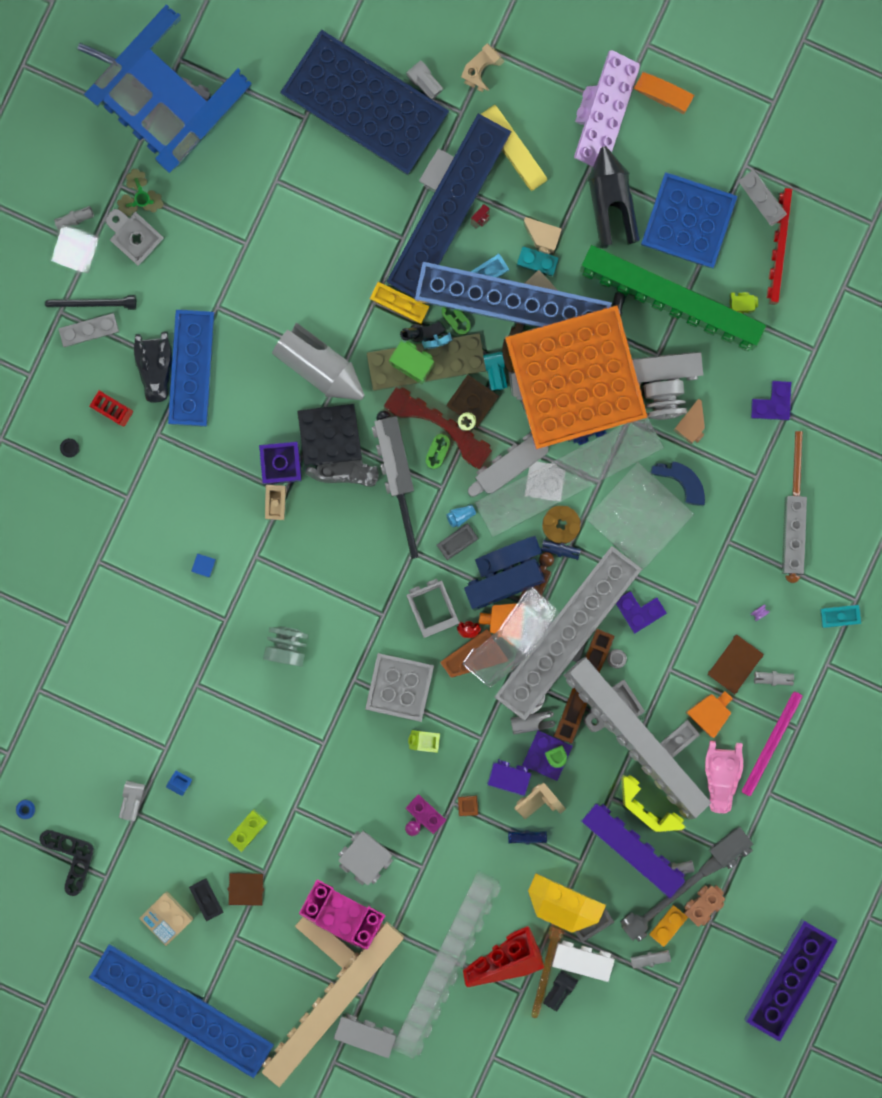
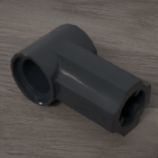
M561 970L543 1003L557 1012L567 995H570L575 988L578 980Z

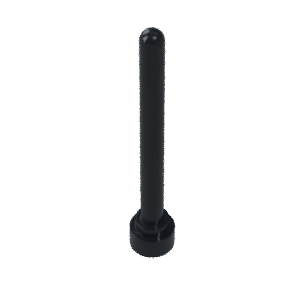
M127 295L123 299L46 300L45 306H124L128 310H136L137 298L136 295Z

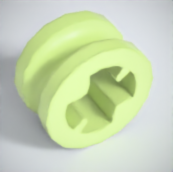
M470 412L463 413L458 419V425L463 430H470L476 424V417ZM465 416L472 420L469 424L471 426H467L466 423L463 424L462 420L465 419Z

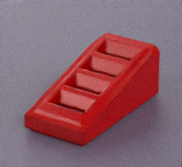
M98 390L89 407L122 427H125L133 414V410ZM103 397H104V398H105V401L103 402L102 406L99 408L98 405L100 404L101 400H102ZM109 402H112L108 410L105 412V409L108 406ZM116 406H119L115 414L112 416L111 414L113 413Z

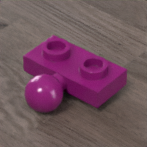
M419 794L405 808L416 819L415 821L408 822L405 826V831L409 836L418 835L421 825L432 834H435L446 821Z

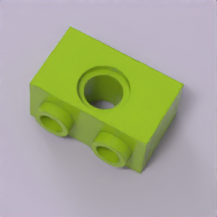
M253 809L227 840L242 852L268 821Z

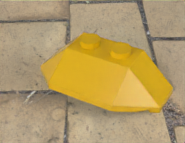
M537 873L528 890L536 916L571 933L599 923L606 907L605 904Z

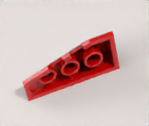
M527 926L509 934L506 937L507 940L501 945L497 946L496 944L492 947L493 951L485 957H479L463 970L465 986L468 988L527 976L543 969L544 964L541 951L530 927Z

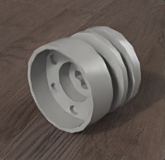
M682 380L656 382L643 386L645 399L654 400V403L646 405V409H655V411L647 413L648 419L666 420L687 414L686 408L677 407L686 404V401L676 399L677 396L684 394Z

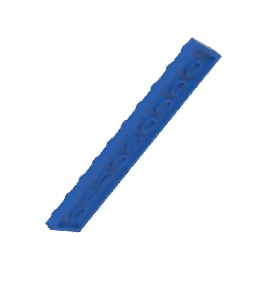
M111 944L108 945L89 976L93 981L252 1078L256 1076L274 1046L272 1042Z

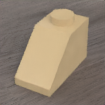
M525 217L524 226L535 247L539 248V252L546 254L554 253L561 228Z

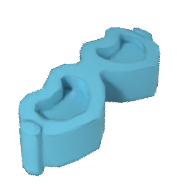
M450 332L438 339L436 334L433 335L435 341H422L424 349H433L452 341Z

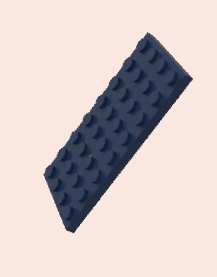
M322 29L280 92L281 95L406 175H409L449 113V110Z

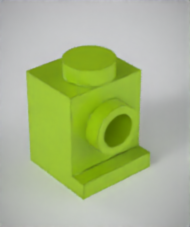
M732 292L729 295L730 309L741 314L753 313L755 308H758V297L749 295V292L738 293V296H735V292Z

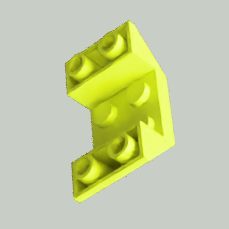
M623 775L621 777L623 805L652 830L660 832L683 830L685 828L682 824L684 820L674 812L672 815L667 812L660 822L657 823L659 819L651 812L646 814L642 811L644 809L643 805L635 799L631 801L641 789L637 786L639 782L631 775L628 777Z

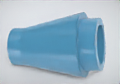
M470 504L465 507L449 510L446 517L451 527L454 528L461 526L472 516L476 515V512Z

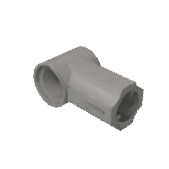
M421 60L406 72L409 79L416 86L418 85L431 100L443 91L442 86L434 79L428 67Z
M126 781L119 818L136 821L146 785Z

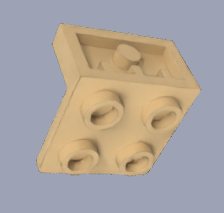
M545 783L534 787L532 793L527 797L521 798L517 802V806H515L516 811L524 819H527L545 803L552 811L557 810L560 814L566 810Z

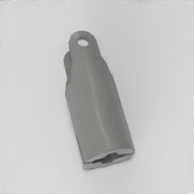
M546 711L530 714L525 721L518 716L510 718L513 735L554 727V721L542 722L543 719L553 717L554 713Z

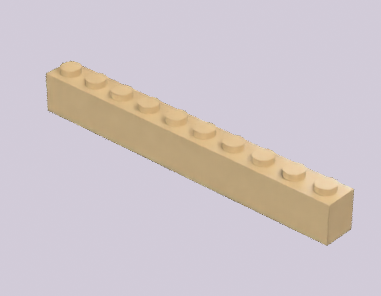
M387 921L384 925L381 923L368 950L363 949L360 954L356 952L349 960L351 965L347 969L342 968L337 974L339 979L336 983L333 984L331 982L324 990L326 992L325 996L322 999L320 997L316 999L312 1004L314 1009L310 1014L306 1012L299 1020L301 1022L300 1026L297 1029L293 1027L287 1034L289 1039L285 1044L281 1042L274 1050L276 1052L274 1057H268L262 1064L264 1067L262 1073L278 1087L283 1084L404 939V935Z

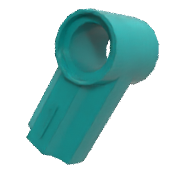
M502 351L484 354L483 357L491 391L506 389L507 381L504 373L505 365Z

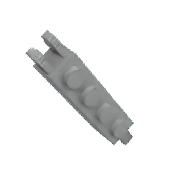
M530 432L522 438L524 442L520 445L515 443L508 448V454L503 457L500 454L493 459V465L489 468L484 466L476 472L478 476L475 477L476 482L468 488V494L470 497H475L485 491L486 494L492 495L548 453L549 447L536 449L532 433Z

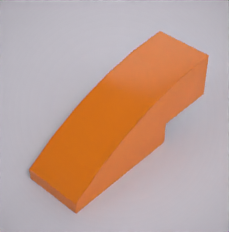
M645 72L641 74L634 87V90L665 107L669 106L683 115L694 98V95L688 91Z

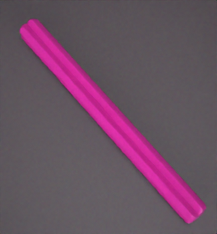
M797 692L792 693L742 789V793L751 796L803 697Z

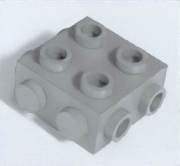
M364 830L361 833L357 831L350 839L353 842L350 847L347 848L345 846L338 854L341 857L338 860L341 863L339 866L345 872L351 871L355 874L354 879L361 885H364V883L367 885L370 883L375 884L381 876L379 874L380 870L383 867L387 869L392 863L391 857L393 854Z

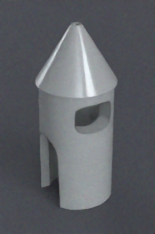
M297 322L293 330H287L274 347L272 354L323 392L325 397L362 400L365 395L352 362H348Z

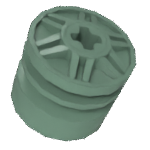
M269 627V632L277 633L276 638L267 637V640L274 642L275 646L265 647L263 659L302 667L305 654L298 652L297 647H306L307 644L299 643V638L308 639V634L288 627Z

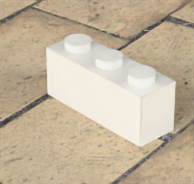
M565 940L562 943H557L552 967L609 982L615 960L611 957V953L605 951L595 953L592 952L593 948L581 945V948L573 946L574 943Z

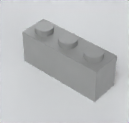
M347 1013L346 1016H341L334 1039L389 1058L397 1034L393 1033L394 1029L386 1026L379 1028L372 1021L365 1020L362 1022L357 1020V1016Z

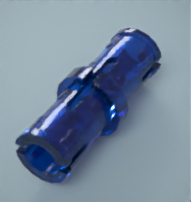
M508 831V844L526 843V845H530V843H547V831Z

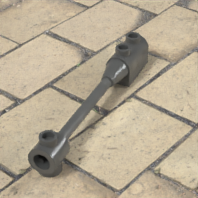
M737 826L708 850L712 857L699 869L700 871L678 889L671 899L667 896L643 916L634 915L632 912L620 921L621 927L632 941L635 939L638 942L647 936L645 931L648 930V921L703 877L725 867L728 869L734 867L738 863L736 858L741 854L743 857L749 855L753 851L751 846L754 844L744 831Z

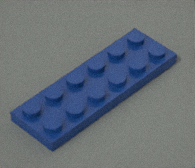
M176 310L168 424L207 427L214 312Z

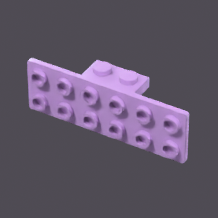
M613 50L608 52L598 85L587 86L583 92V99L577 110L575 121L580 125H584L574 158L592 167L601 147L606 146L611 152L613 150L640 68L639 63Z

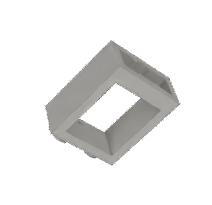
M437 579L427 582V587L420 589L418 586L408 590L410 594L406 595L424 638L459 624L442 581L438 582ZM440 588L452 618L425 629L413 598Z

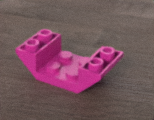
M317 879L299 915L340 939L368 950L385 915L369 906L367 908L334 891L333 887Z

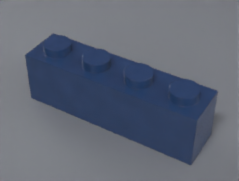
M528 558L521 561V564L518 566L510 565L503 568L501 573H490L485 576L486 579L473 580L467 583L468 586L464 587L471 608L476 611L546 581L538 561Z

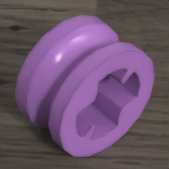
M765 604L750 613L751 616H755V622L770 613L769 610L765 609Z

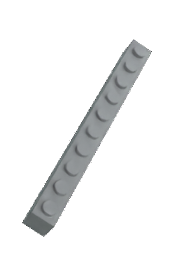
M698 351L632 359L639 386H642L641 382H649L650 384L666 379L668 381L679 380V378L684 377L687 380H697L698 376L703 375L701 352ZM510 372L511 396L517 397V400H520L522 397L515 372Z
M587 658L579 660L564 674L568 685L579 692L581 700L592 707L591 710L594 715L600 717L605 722L604 726L617 736V741L630 751L629 755L642 765V770L655 780V785L659 789H663L667 794V799L672 804H676L684 818H697L711 804L709 799Z

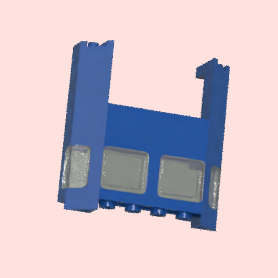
M166 4L84 95L97 107L105 103L103 107L110 114H113V112L119 116L118 121L123 126L127 127L129 125L134 130L132 134L140 141L144 139L148 143L147 148L154 154L156 152L159 153L155 161L170 173L239 100L252 83L250 81L247 82V78L243 74L240 75L241 70L237 68L208 101L202 98L151 51L173 25L176 26L181 20V15L179 13L176 14L173 9H169V6Z

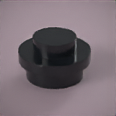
M65 439L60 445V452L63 456L72 458L78 454L79 444L74 439Z

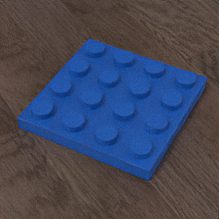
M665 172L641 245L713 269L738 196Z

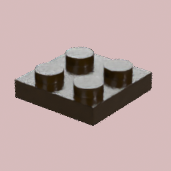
M467 375L446 407L459 416L465 412L472 413L476 417L475 427L478 428L499 396L470 375ZM467 416L464 417L465 420L469 423L472 422V420L468 419Z

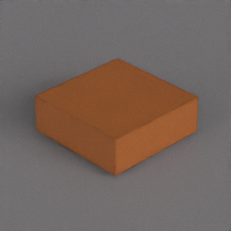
M477 796L458 797L459 816L478 815Z

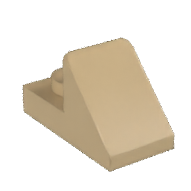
M266 485L265 519L284 520L286 486Z

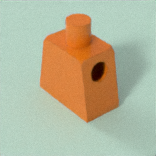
M523 603L493 605L491 613L480 612L479 624L490 625V633L520 640Z
M725 691L718 698L709 694L685 713L711 738H714L731 714L726 706L733 698Z

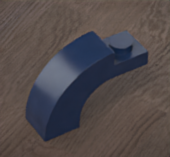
M674 461L671 462L670 468H667L668 465L656 463V466L651 467L650 475L672 478L680 483L685 493L684 504L705 505L703 485L690 468Z
M532 536L475 559L481 577H484L525 559L542 554L536 536Z

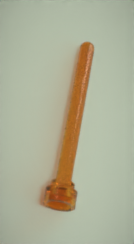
M549 927L550 943L531 1013L533 1018L539 1016L557 943L564 935L565 930L557 927Z

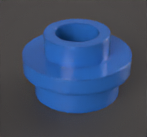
M29 800L20 801L16 806V814L21 819H29L35 814V805ZM24 806L29 807L28 813L23 812Z

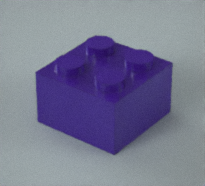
M298 442L259 445L263 485L302 482Z
M498 759V762L493 761L487 785L525 796L531 777L528 768L520 765L514 768L509 766V762Z

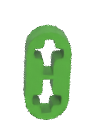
M442 307L443 318L458 335H465L470 331V322L462 311L454 310L453 313L456 317L453 318L450 314L446 315L447 310L445 307ZM456 320H459L461 323H467L465 331L457 329L459 325Z
M439 434L433 439L425 460L426 465L430 469H438L442 465L450 446L448 436ZM444 438L447 445L442 446L441 450L438 451V443L436 441ZM435 453H439L437 460L440 461L439 464L430 465L431 461L429 458H433Z

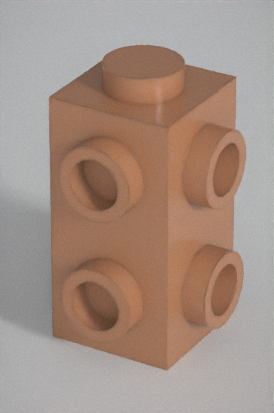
M704 885L697 892L699 896L695 900H689L684 906L685 910L683 912L698 927L706 925L711 919L710 915L714 911L718 912L725 905L723 903L725 898L722 896L724 892L717 885L715 887Z

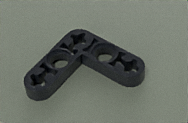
M53 830L42 832L39 839L42 846L74 856L64 889L70 896L78 895L81 893L94 855V846L88 841ZM50 833L51 838L56 840L58 839V836H61L60 840L58 841V847H55L56 842L53 841L47 844L46 839H44V836H47ZM64 839L71 840L72 847L70 850H65L62 847ZM76 842H79L78 847L81 848L87 845L88 850H90V853H86V855L84 856L82 855L83 851L78 849L76 850V853H74L73 851L76 847ZM77 863L83 864L85 867L84 873L77 874L74 871V866ZM71 875L82 878V881L77 880L76 886L79 888L74 892H71L69 884H73L75 879L71 878Z

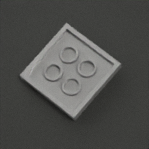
M378 653L365 709L422 722L434 665Z

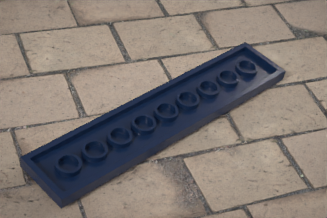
M479 113L477 114L386 281L388 284L415 298L423 262L440 265L512 131Z

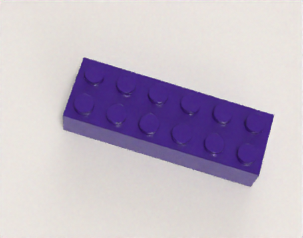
M595 804L581 822L671 899L684 884L685 880L683 877L685 875L677 868L671 869L668 866L670 862L662 855L660 857L656 856L653 853L655 849L647 842L642 844L639 841L641 837L632 829L627 831L624 828L626 824L620 818H612L609 815L611 811L605 805L601 804L599 806Z
M801 919L744 1020L780 1042L838 940Z

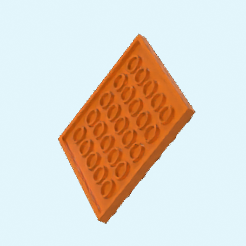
M617 305L505 337L536 449L647 418Z

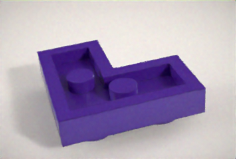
M772 381L771 400L752 399L751 419L789 421L791 382Z
M631 591L620 597L616 603V606L634 634L667 614L657 597L640 607Z

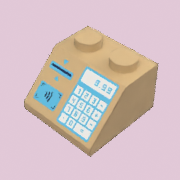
M167 891L139 919L167 946L194 918Z

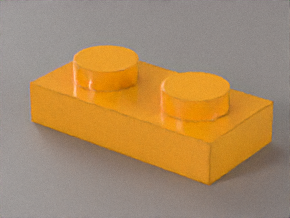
M672 905L649 935L665 947L688 919V916Z

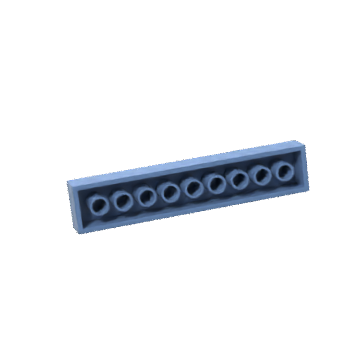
M427 262L422 264L415 301L537 328L609 308L612 304L607 301Z

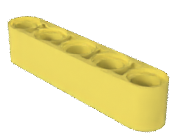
M494 104L481 113L482 116L512 131L502 151L527 187L533 191L548 181L544 172L498 107Z

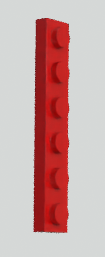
M785 188L783 193H779L778 198L779 204L787 215L777 222L779 223L778 231L775 230L773 242H776V249H773L771 254V261H774V266L769 271V280H772L771 287L767 288L766 298L769 299V304L777 305L780 295L793 190L790 188Z

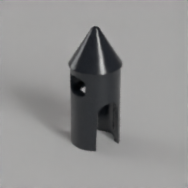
M606 146L600 148L587 180L590 185L601 249L612 245L608 217L609 206L618 208L622 214L627 244L640 242L633 197L629 188L630 173Z

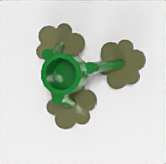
M137 168L132 169L131 173L126 175L127 187H134L135 190H138L134 194V198L124 194L117 201L118 210L126 216H131L132 213L137 212L138 206L153 213L163 207L161 194H156L153 190L147 193L143 191L141 186L147 184L145 172H140Z

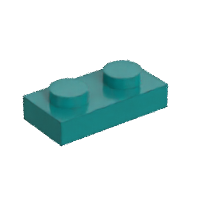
M523 246L517 266L536 272L540 270L542 274L553 277L559 258Z
M859 605L820 609L822 628L861 624Z

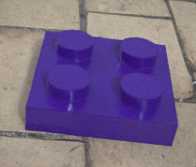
M537 730L522 766L558 781L564 766L559 768L551 766L545 752L562 745L568 758L573 746Z

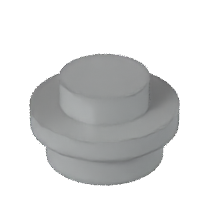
M615 649L608 654L607 661L611 667L618 669L625 665L627 657L622 650Z

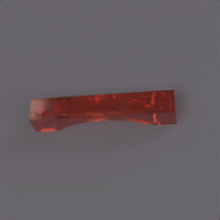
M396 387L383 406L386 410L399 418H420L440 426L456 442L463 460L477 470L481 469L492 452L490 444L482 439L479 442L473 438L475 435L469 430L462 431L458 428L457 422L450 418L447 421L441 417L443 413L435 408L429 409L426 407L427 403L417 397L415 400L409 396L411 392L403 387L400 389Z

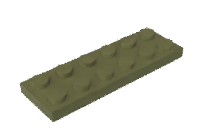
M480 333L452 338V341L433 349H424L422 343L415 344L417 351L420 353L425 351L433 356L434 367L424 382L486 372ZM396 348L367 353L373 391L418 383L389 364V359Z

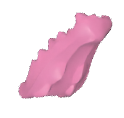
M709 741L705 757V772L710 793L709 801L711 804L709 806L710 810L715 813L724 814L731 811L733 795L736 792L738 781L743 772L742 743H736L735 750L715 749L716 741Z

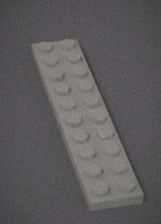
M611 546L494 698L525 721L642 569Z

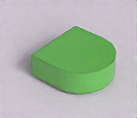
M562 745L545 752L551 766L559 768L565 765L567 755Z

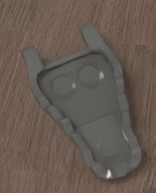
M362 460L316 465L315 468L307 467L305 471L306 475L319 482L355 483L368 487L375 486L379 477L378 468L363 464Z

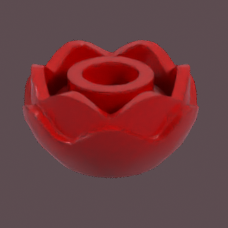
M467 621L465 623L459 622L457 631L461 637L475 638L480 633L481 628L479 623L474 624L471 621Z

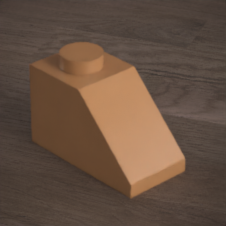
M700 399L695 402L673 430L690 444L694 441L698 443L704 436L702 431L705 426L702 401Z

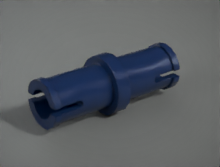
M545 539L542 544L544 546L541 548L542 552L556 554L560 558L564 556L576 560L579 559L581 552L580 548Z

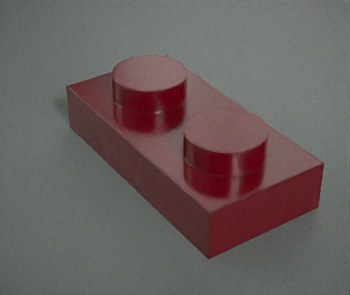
M483 204L471 217V225L476 229L479 226L483 227L489 221L490 208Z

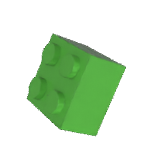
M401 341L389 359V364L421 385L434 367L433 356L425 351L420 353L417 351L416 346L409 341H406V343Z

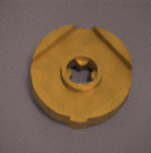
M555 506L544 516L542 529L549 540L559 544L561 542L566 544L576 538L580 531L581 522L578 514L570 507ZM560 519L562 522L566 521L567 523L564 530L561 528L557 529L556 527Z

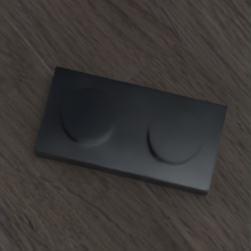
M207 878L189 887L206 922L224 913Z

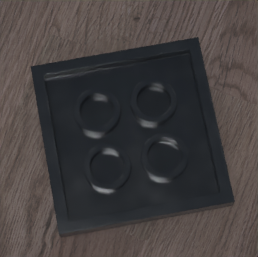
M354 404L297 411L305 467L362 460Z

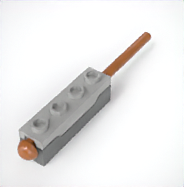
M795 431L792 496L785 497L782 574H789L785 575L789 583L798 582L800 576H797V574H804L807 497H800L802 431Z

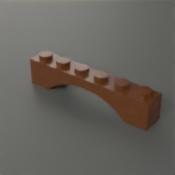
M596 629L584 658H587L600 673L615 636ZM572 688L553 735L571 744L587 706V703L581 700L579 692L575 688Z

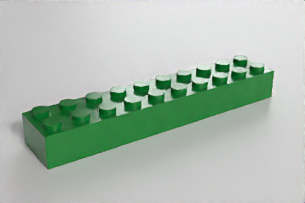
M593 245L590 246L580 268V272L583 273L582 276L585 278L600 280L599 283L605 287L610 288V286L617 288V292L625 296L628 294L635 296L634 300L643 304L648 302L652 304L651 307L655 310L670 312L669 316L678 320L683 318L687 320L686 323L692 327H697L698 325L704 328V332L710 335L718 334L722 336L721 339L727 343H732L733 341L739 344L738 347L745 351H753L757 347L766 328L765 324Z

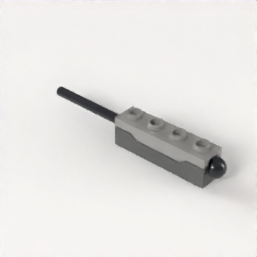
M383 410L376 416L377 421H374L375 426L372 427L374 438L378 437L380 445H376L378 456H382L384 461L380 465L383 475L387 474L388 482H385L387 494L391 493L392 497L396 496L398 498L411 559H416L419 556L405 494L414 492L397 416L391 417L389 412Z

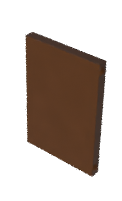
M736 634L707 675L735 695L764 654Z

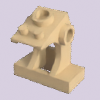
M488 43L482 48L483 50L466 64L461 76L465 79V84L473 88L477 85V90L481 92L484 89L489 91L481 79L482 70L488 65L500 66L505 62Z

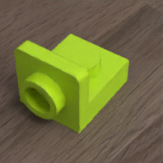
M412 730L408 738L409 749L438 753L440 734Z

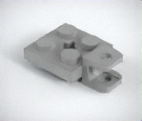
M113 209L105 218V223L115 232L110 241L137 266L142 263L164 238L136 212L128 218L120 210ZM113 216L118 217V222L114 223L112 221ZM140 234L141 243H132V235Z
M625 680L612 687L637 717L645 712ZM593 712L587 714L583 720L590 732H597L605 727V722L600 717L594 715ZM593 718L597 720L595 726L591 723Z

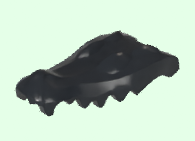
M161 332V339L142 340L141 334H135L134 359L144 386L145 398L150 403L163 402L167 399V383L172 364V351L168 332Z

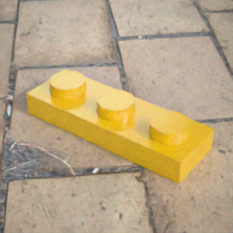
M377 282L370 297V300L419 324H422L429 310L428 305L417 302L415 299L380 282Z

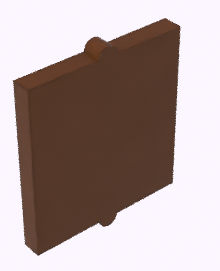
M229 873V887L227 888L229 891V905L262 906L263 891H265V888H263V874Z

